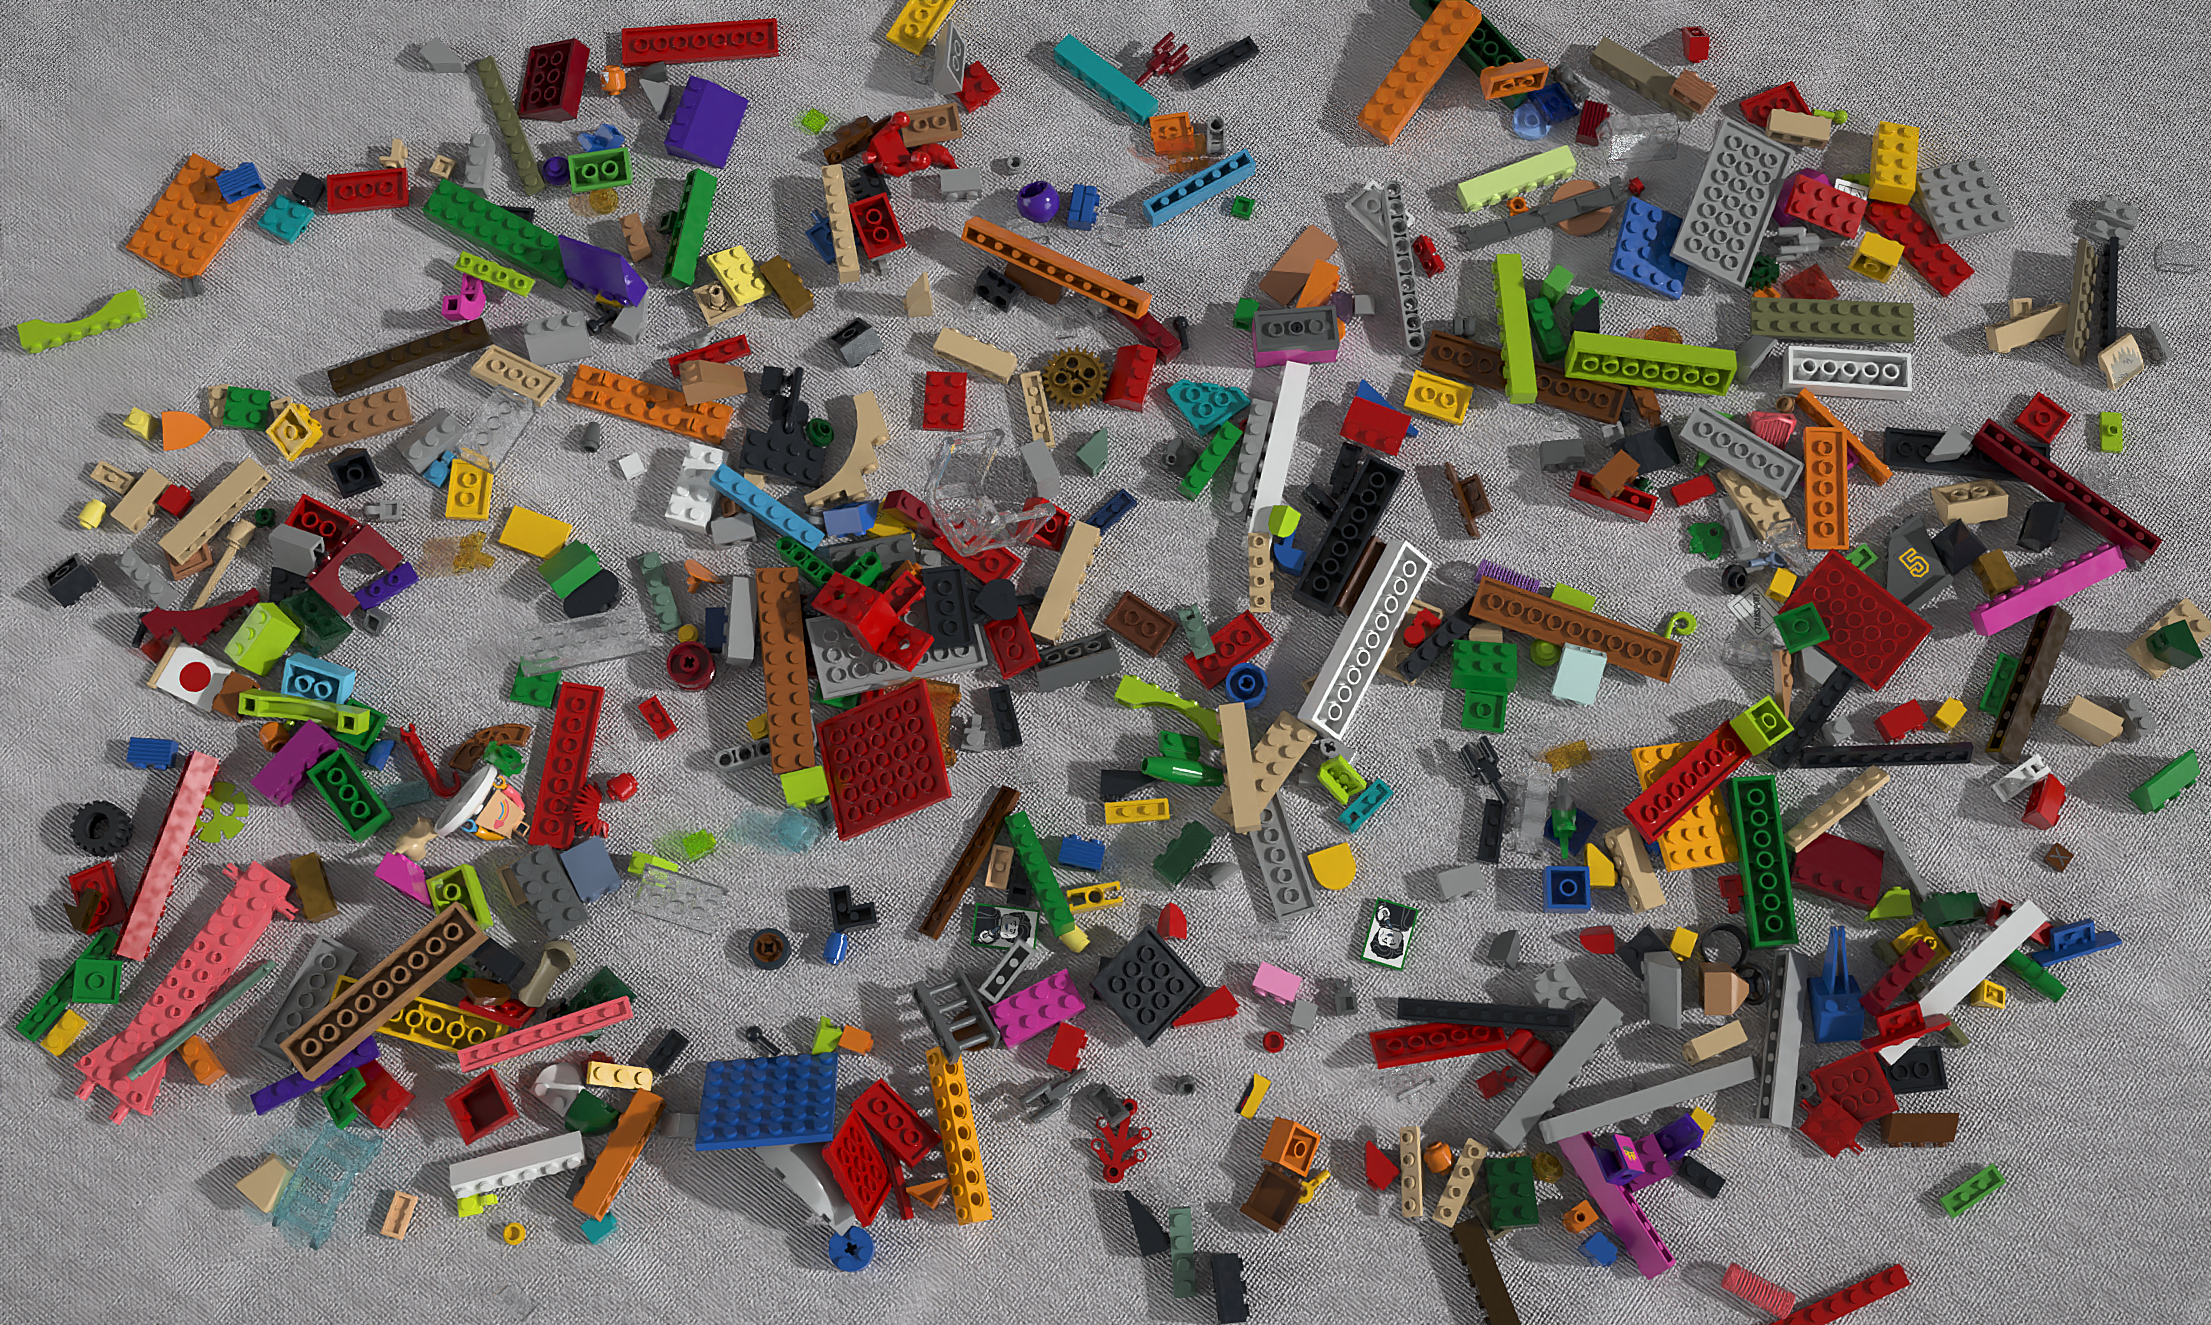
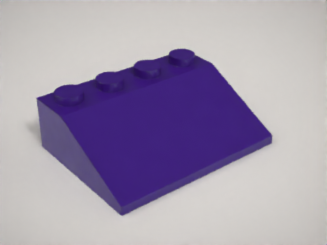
M690 75L664 141L667 154L724 169L749 100L709 80Z
M559 234L558 242L565 273L574 288L578 290L585 289L595 296L597 294L602 295L609 301L617 300L624 306L631 305L637 307L649 287L622 255Z

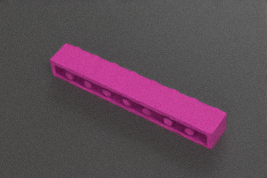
M2109 542L2097 545V549L2083 552L2079 555V558L2067 560L2062 563L2063 566L2049 569L2041 577L2030 578L2025 585L2014 586L2010 589V592L1996 595L1993 597L1994 600L1976 605V609L1970 611L1969 614L1977 635L1991 636L2127 568L2120 546L2109 544Z
M1588 1131L1557 1141L1564 1157L1573 1165L1577 1177L1583 1180L1589 1195L1600 1206L1602 1215L1608 1218L1614 1233L1624 1242L1627 1253L1637 1262L1638 1269L1642 1275L1651 1280L1671 1268L1676 1263V1260L1627 1186L1606 1183L1592 1150L1595 1146H1600L1591 1132Z

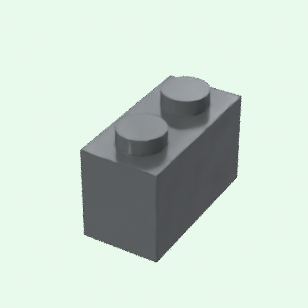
M1582 438L1542 441L1539 446L1541 471L1556 473L1560 470H1568L1574 472L1582 469L1586 462Z

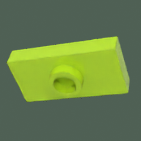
M2102 411L2099 413L2100 452L2120 454L2123 451L2122 413Z

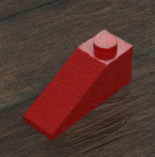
M1224 984L1172 1022V1027L1179 1029L1221 1022L1226 1018L1229 1021L1238 1014L1237 1010L1240 1005Z

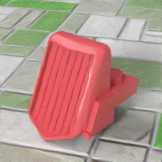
M1752 411V413L1747 412L1746 422L1752 430L1751 433L1778 449L1785 451L1790 434L1793 433L1797 423L1793 414Z

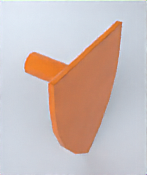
M183 411L161 412L163 450H177L195 444L212 427L203 419L191 413Z
M688 559L684 562L686 571L692 575L687 578V583L690 584L687 590L690 593L695 594L702 580L714 584L725 583V581L694 559Z

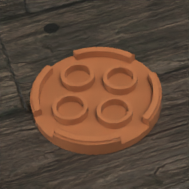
M1588 180L1569 181L1558 188L1551 204L1601 187ZM1611 206L1557 223L1556 225L1565 233L1577 237L1597 233L1608 222Z

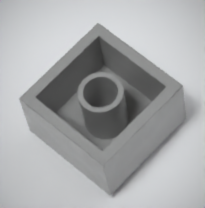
M1563 961L1522 987L1534 1006L1571 1009L1587 998Z

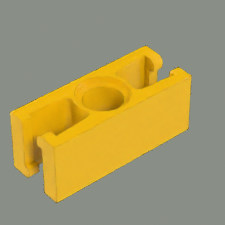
M1119 881L1066 890L1068 902L1072 901V897H1085V904L1074 907L1072 903L1069 904L1072 915L1123 906L1122 896H1118V899H1104V892L1121 890ZM1096 893L1100 895L1101 899L1099 902L1093 903L1089 900V896Z

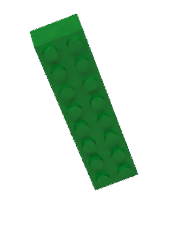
M445 178L441 180L422 208L428 221L560 289H563L569 280L565 273L558 236Z
M1775 775L1732 777L1726 785L1732 828L1738 848L1739 861L1737 864L1744 892L1742 900L1750 951L1793 948L1799 944Z

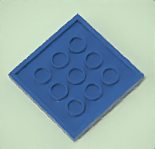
M1629 197L1609 272L1670 299L1679 300L1689 265L1669 255L1683 219L1636 197Z

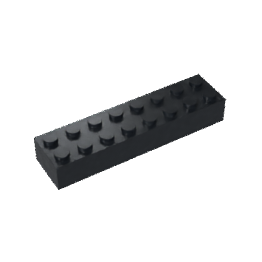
M1370 454L1367 455L1293 590L1292 600L1329 618L1335 607L1334 604L1368 540L1374 535L1402 484L1405 471Z

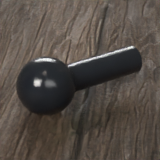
M1180 315L1173 319L1172 325L1178 331L1181 349L1187 350L1189 348L1186 334L1188 320Z
M147 611L138 615L139 627L131 644L134 648H140L147 627L140 619L149 613Z
M750 1026L746 1030L745 1036L749 1042L759 1043L774 1056L780 1053V1049L763 1036L760 1027Z

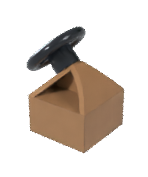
M1698 962L1699 1006L1704 1015H1732L1742 1002L1757 1006L1764 1003L1770 994L1768 975L1755 963H1744L1734 971L1726 962ZM1744 970H1754L1752 976L1741 977ZM1760 976L1764 984L1762 995L1759 993L1757 982ZM1752 993L1754 999L1747 997V995Z

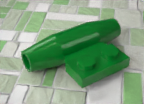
M1161 730L1157 736L1159 752L1163 756H1145L1141 762L1142 773L1165 782L1193 787H1220L1224 780L1222 770L1198 762L1201 753L1199 738L1195 736Z

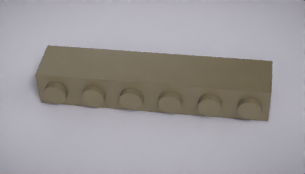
M1603 37L1592 53L1589 62L1595 69L1602 70L1612 79L1626 84L1629 89L1638 91L1645 98L1658 103L1662 108L1674 112L1679 118L1691 121L1696 112L1669 95L1673 83L1677 80L1676 77L1611 39Z

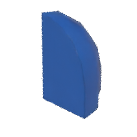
M386 739L374 743L367 751L362 762L382 771L397 741Z

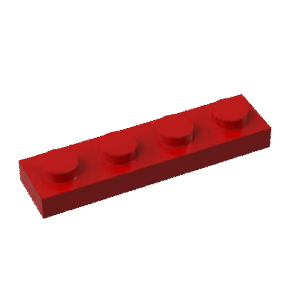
M742 334L667 359L673 377L676 379L681 377L678 364L689 360H703L724 364L752 354L746 336Z

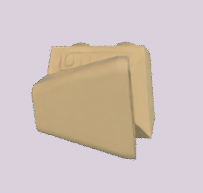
M272 1152L261 1166L239 1179L235 1183V1187L263 1212H271L274 1215L277 1210L284 1207L286 1200L293 1192L299 1190L304 1179L280 1156Z

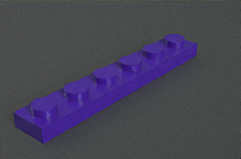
M370 1035L315 1081L305 1079L300 1071L249 1096L257 1115L262 1116L344 1075L352 1067L358 1068L382 1055L374 1036Z

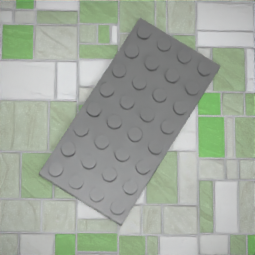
M1725 117L1721 122L1669 256L1738 290L1743 289L1796 151Z
M924 595L918 602L914 601L909 606L911 609L905 616H899L898 618L930 634ZM829 615L805 619L824 701L911 683L921 678L925 680L988 666L978 624L972 626L974 647L933 651L931 644L910 673L863 650L845 623ZM910 643L904 644L901 650L908 648Z

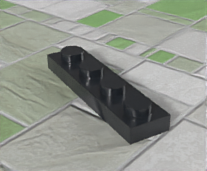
M1247 36L1183 72V77L1192 90H1195L1259 55L1260 50L1251 37Z

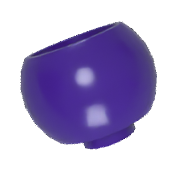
M1035 181L1027 184L1018 192L1016 205L1019 213L1025 220L1031 223H1045L1051 220L1057 213L1060 199L1055 187L1050 183Z

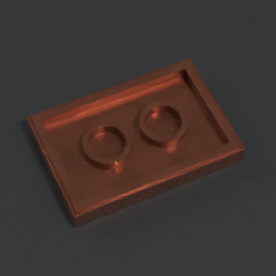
M1128 590L1103 622L1105 626L1154 659L1178 627V623Z

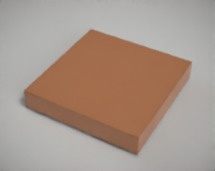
M207 542L182 566L163 549L176 581L215 565Z

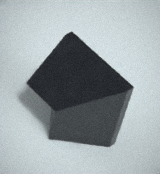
M346 448L327 462L343 499L383 486L367 449Z
M1959 518L1940 531L1931 540L1938 558L1953 576L1988 550L1962 518Z

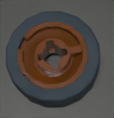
M765 928L756 932L751 938L748 947L749 955L753 962L761 969L769 971L779 969L785 965L791 953L790 942L784 933L774 928ZM771 945L774 952H766V948Z

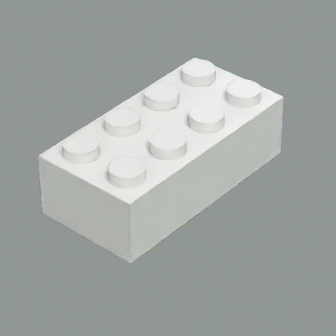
M690 442L665 513V518L669 525L708 535L711 526L710 522L713 520L722 494L709 485V482L722 463L731 468L733 460L730 452Z

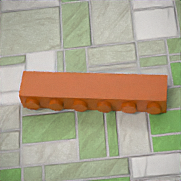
M641 1087L632 1095L630 1105L626 1112L624 1111L621 1114L616 1130L610 1133L605 1149L598 1154L593 1170L587 1173L582 1189L578 1190L573 1198L574 1203L572 1206L577 1211L601 1222L667 1106L662 1097Z

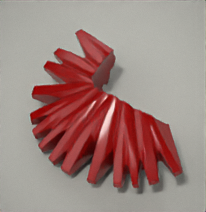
M594 782V787L588 784V788L583 787L584 790H580L582 796L577 795L575 797L581 803L573 802L572 806L576 808H572V811L578 813L572 815L577 816L574 821H579L576 823L577 826L586 823L582 829L583 832L590 827V836L593 837L594 833L595 836L599 835L601 830L604 839H607L609 824L599 819L597 815L603 794L597 782Z

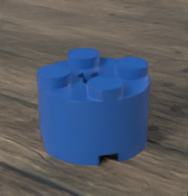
M1240 663L1234 666L1228 673L1225 682V695L1231 704L1244 702L1245 710L1253 709L1260 705L1266 696L1268 686L1265 672L1260 667L1251 663ZM1243 684H1246V686H1250V688L1246 689L1242 686Z
M851 1226L843 1236H840L837 1232L834 1233L829 1241L828 1252L832 1263L837 1268L845 1272L857 1273L863 1271L871 1264L876 1248L874 1240L868 1232L860 1227ZM850 1244L857 1246L854 1250V1255L847 1253Z

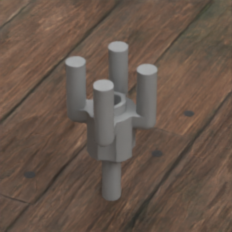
M1781 227L1777 229L1778 235L1772 236V244L1791 243V246H1780V254L1774 255L1776 262L1801 261L1803 254L1817 253L1819 247L1841 245L1840 238L1819 239L1816 233L1806 234L1805 227Z

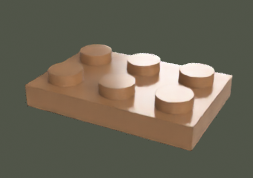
M957 103L903 111L910 116L909 126L901 128L905 147L963 138Z

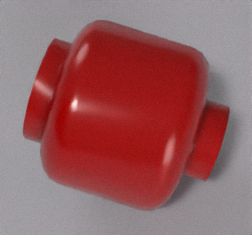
M620 771L606 783L608 787L606 793L612 801L616 799L623 803L637 793L638 782L630 772Z

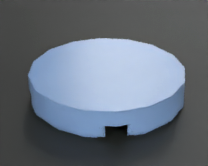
M1538 103L1523 104V106L1515 110L1512 118V127L1515 133L1528 141H1536L1548 134L1552 124L1550 113L1546 111L1543 105Z

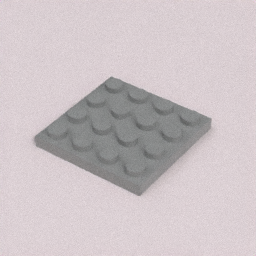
M1984 156L1916 171V190L1941 244L2009 229L2015 225Z

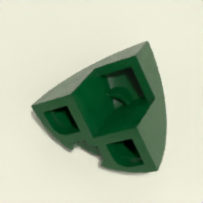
M582 1088L567 1115L565 1130L570 1133L580 1131L582 1137L601 1136L617 1128L622 1113Z

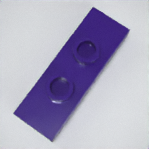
M407 562L354 593V595L360 602L363 610L367 612L368 609L378 606L420 581L411 564Z

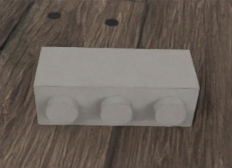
M471 133L463 188L484 199H489L496 144L491 134Z
M131 548L115 561L164 610L180 596Z
M1018 937L978 987V991L996 1004L1034 956L1036 950Z

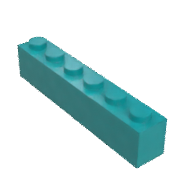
M1068 33L1053 49L1054 60L1059 66H1064L1072 76L1080 78L1088 88L1096 90L1104 100H1109L1113 103L1118 111L1129 115V118L1134 123L1144 126L1149 121V117H1152L1158 111L1157 99Z

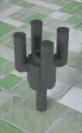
M1082 1068L1065 1081L1057 1077L1050 1083H1040L1018 1098V1100L1024 1106L1040 1097L1045 1107L1030 1117L1034 1124L1040 1123L1062 1107L1061 1101L1071 1095L1068 1089L1086 1077L1088 1073Z

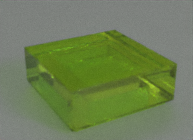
M812 108L802 119L801 124L818 135L829 122V118L815 108Z

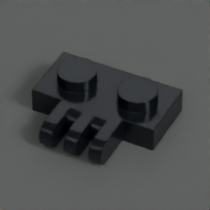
M873 164L859 168L858 171L861 177L849 183L851 188H853L852 191L856 195L857 201L886 192L888 199L892 198L883 175L876 172Z

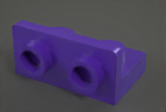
M1686 1112L1653 1134L1659 1146L1666 1153L1665 1158L1669 1163L1673 1159L1677 1161L1682 1158L1686 1151L1697 1149L1702 1144L1701 1139L1704 1131Z

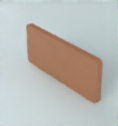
M1309 225L1261 280L1259 289L1282 306H1287L1307 283L1316 259L1326 261L1337 249L1338 243L1316 226Z

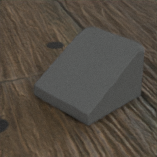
M377 607L370 608L366 612L361 628L379 637L392 616Z

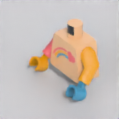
M497 775L501 778V783L496 785L493 782V786L501 788V791L496 790L475 822L471 819L467 820L470 823L468 830L464 827H461V830L473 832V835L485 841H502L504 838L511 839L515 832L525 837L531 827L523 822L526 814L523 812L525 805L521 796L510 784H505L504 777Z

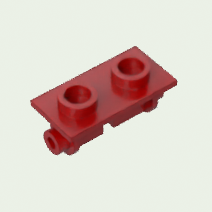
M1421 234L1412 244V247L1428 277L1431 278L1436 271L1438 274L1444 272L1445 264L1439 254L1433 255L1437 250L1432 239Z

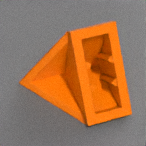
M950 1178L907 1187L906 1192L935 1211L951 1185Z

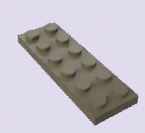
M2078 239L2064 349L2074 366H2083V359L2087 357L2085 343L2089 339L2088 322H2091L2092 319L2090 304L2094 302L2092 289L2096 285L2095 268L2099 265L2098 256L2094 254V248L2090 246L2087 239Z

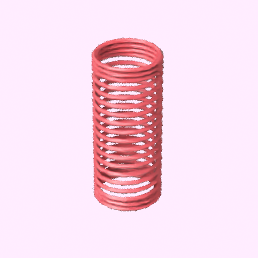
M1735 1262L1729 1266L1721 1283L1722 1289L1729 1290V1292L1732 1291L1733 1294L1736 1293V1296L1739 1295L1740 1298L1747 1299V1302L1750 1301L1751 1304L1754 1303L1755 1306L1762 1307V1310L1765 1309L1782 1320L1788 1316L1795 1301V1294L1781 1288V1286L1778 1287L1777 1284L1774 1285L1773 1282L1770 1283L1766 1278L1763 1279V1277H1759V1275L1744 1269V1267L1741 1268Z

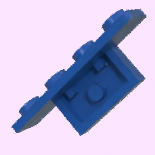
M2091 918L2050 929L2051 948L2032 953V959L2041 967H2049L2056 963L2070 961L2073 958L2090 955L2100 950L2121 945L2122 939L2113 931H2106L2095 935L2094 921Z

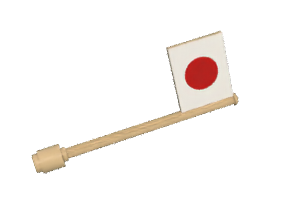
M240 518L239 522H235L226 538L229 541V546L191 610H200L204 607L236 551L240 548H246L255 533L253 531L256 527L255 525ZM178 631L150 679L146 681V685L152 689L159 687L212 713L214 710L211 708L213 699L221 691L224 679L230 675L231 671L236 672L237 669L183 643L185 638Z

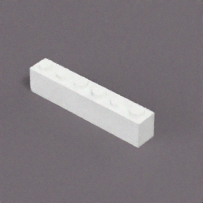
M580 1131L451 1164L449 1165L450 1187L457 1199L481 1192H488L496 1188L511 1186L526 1180H533L541 1176L556 1174L560 1171L575 1169L579 1166L587 1165L586 1143Z

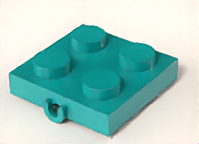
M279 194L259 219L257 225L259 228L293 244L300 233H304L307 230V224L315 214L313 210Z

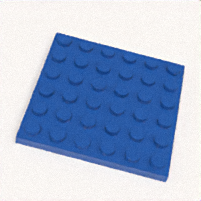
M824 1052L819 1055H783L770 1058L759 1057L756 1059L707 1062L695 1141L696 1151L833 1141L839 1061L838 1052Z

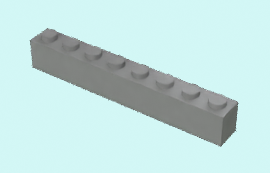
M1793 950L1774 951L1756 1123L1773 1128H1791L1809 963V955Z

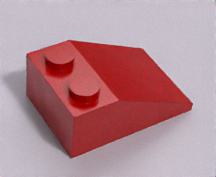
M886 192L848 205L854 230L869 260L907 247Z
M374 1059L356 1068L359 1070L366 1085L350 1100L377 1127L386 1130L417 1096L377 1059Z

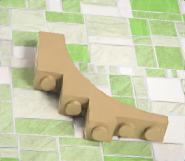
M872 390L853 396L857 410L858 426L852 451L843 467L830 481L819 489L803 496L808 510H810V507H823L824 504L829 502H839L846 496L849 503L863 501L865 497L869 496L861 474H871L880 468L872 446H881L890 440L888 429Z

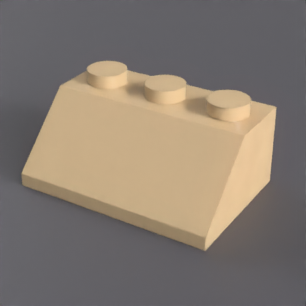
M1981 479L1931 488L1938 517L1946 527L1959 518H1962L1966 524H1977L1981 521H1996L1999 518L2007 517L2008 494L1992 479Z

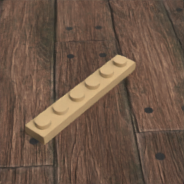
M1872 765L1783 835L1785 846L1798 853L1890 781L1889 774Z

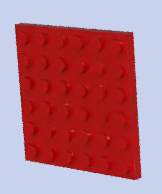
M921 678L815 724L840 841L845 842L952 797L926 680Z

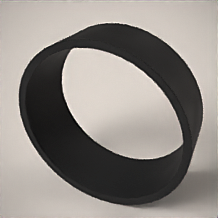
M1721 923L1712 926L1705 933L1701 942L1703 959L1705 962H1711L1704 950L1706 937L1714 931L1724 930L1735 935L1741 944V957L1731 967L1733 970L1739 968L1740 965L1745 963L1749 955L1750 947L1746 935L1741 929L1732 924Z

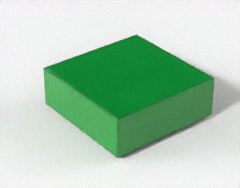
M1236 195L1230 215L1249 220L1255 200Z

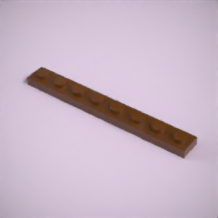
M1002 785L920 926L919 933L935 941L938 940L1003 828L1005 817L1011 814L1022 795L1018 790Z

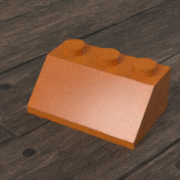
M1540 58L1534 60L1526 59L1519 63L1510 62L1499 67H1487L1482 70L1479 79L1485 100L1543 89L1549 68Z

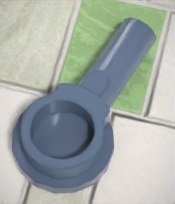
M1772 551L1767 555V558L1749 559L1747 565L1749 568L1769 566L1773 570H1777L1778 567L1782 569L1787 564V556L1782 551Z

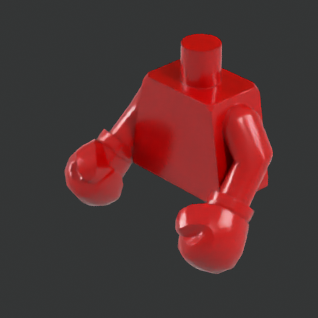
M902 111L896 112L887 125L878 131L871 139L867 152L862 154L864 164H873L877 173L887 174L896 178L911 171L916 172L930 167L931 158L924 151H915L910 157L898 133L899 129L906 128L910 124V116Z

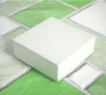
M637 452L618 460L627 480L646 472Z

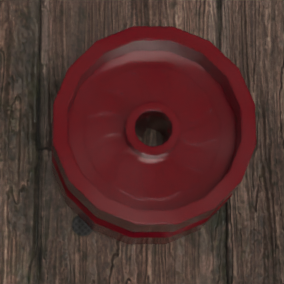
M695 641L682 642L676 645L667 657V671L674 684L681 690L696 693L707 689L713 683L716 676V664L709 650L703 644Z

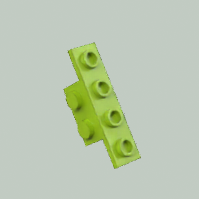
M462 251L454 266L455 270L525 298L535 282L534 279L517 273L511 268L502 267L496 262L487 261L465 251Z

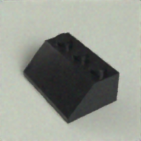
M1237 1253L1211 1255L1210 1262L1219 1325L1247 1322L1246 1317H1250L1248 1303H1244L1243 1294H1247L1245 1280L1241 1281L1240 1271H1244L1242 1257L1238 1258Z

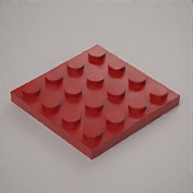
M855 1107L846 1110L833 1131V1141H827L821 1152L824 1161L829 1164L833 1172L835 1181L840 1184L844 1198L852 1206L855 1218L860 1221L864 1228L872 1224L893 1185L886 1164Z

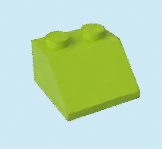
M822 765L780 775L790 809L801 810L806 808V805L813 803L815 805H822L827 800H830L826 775Z

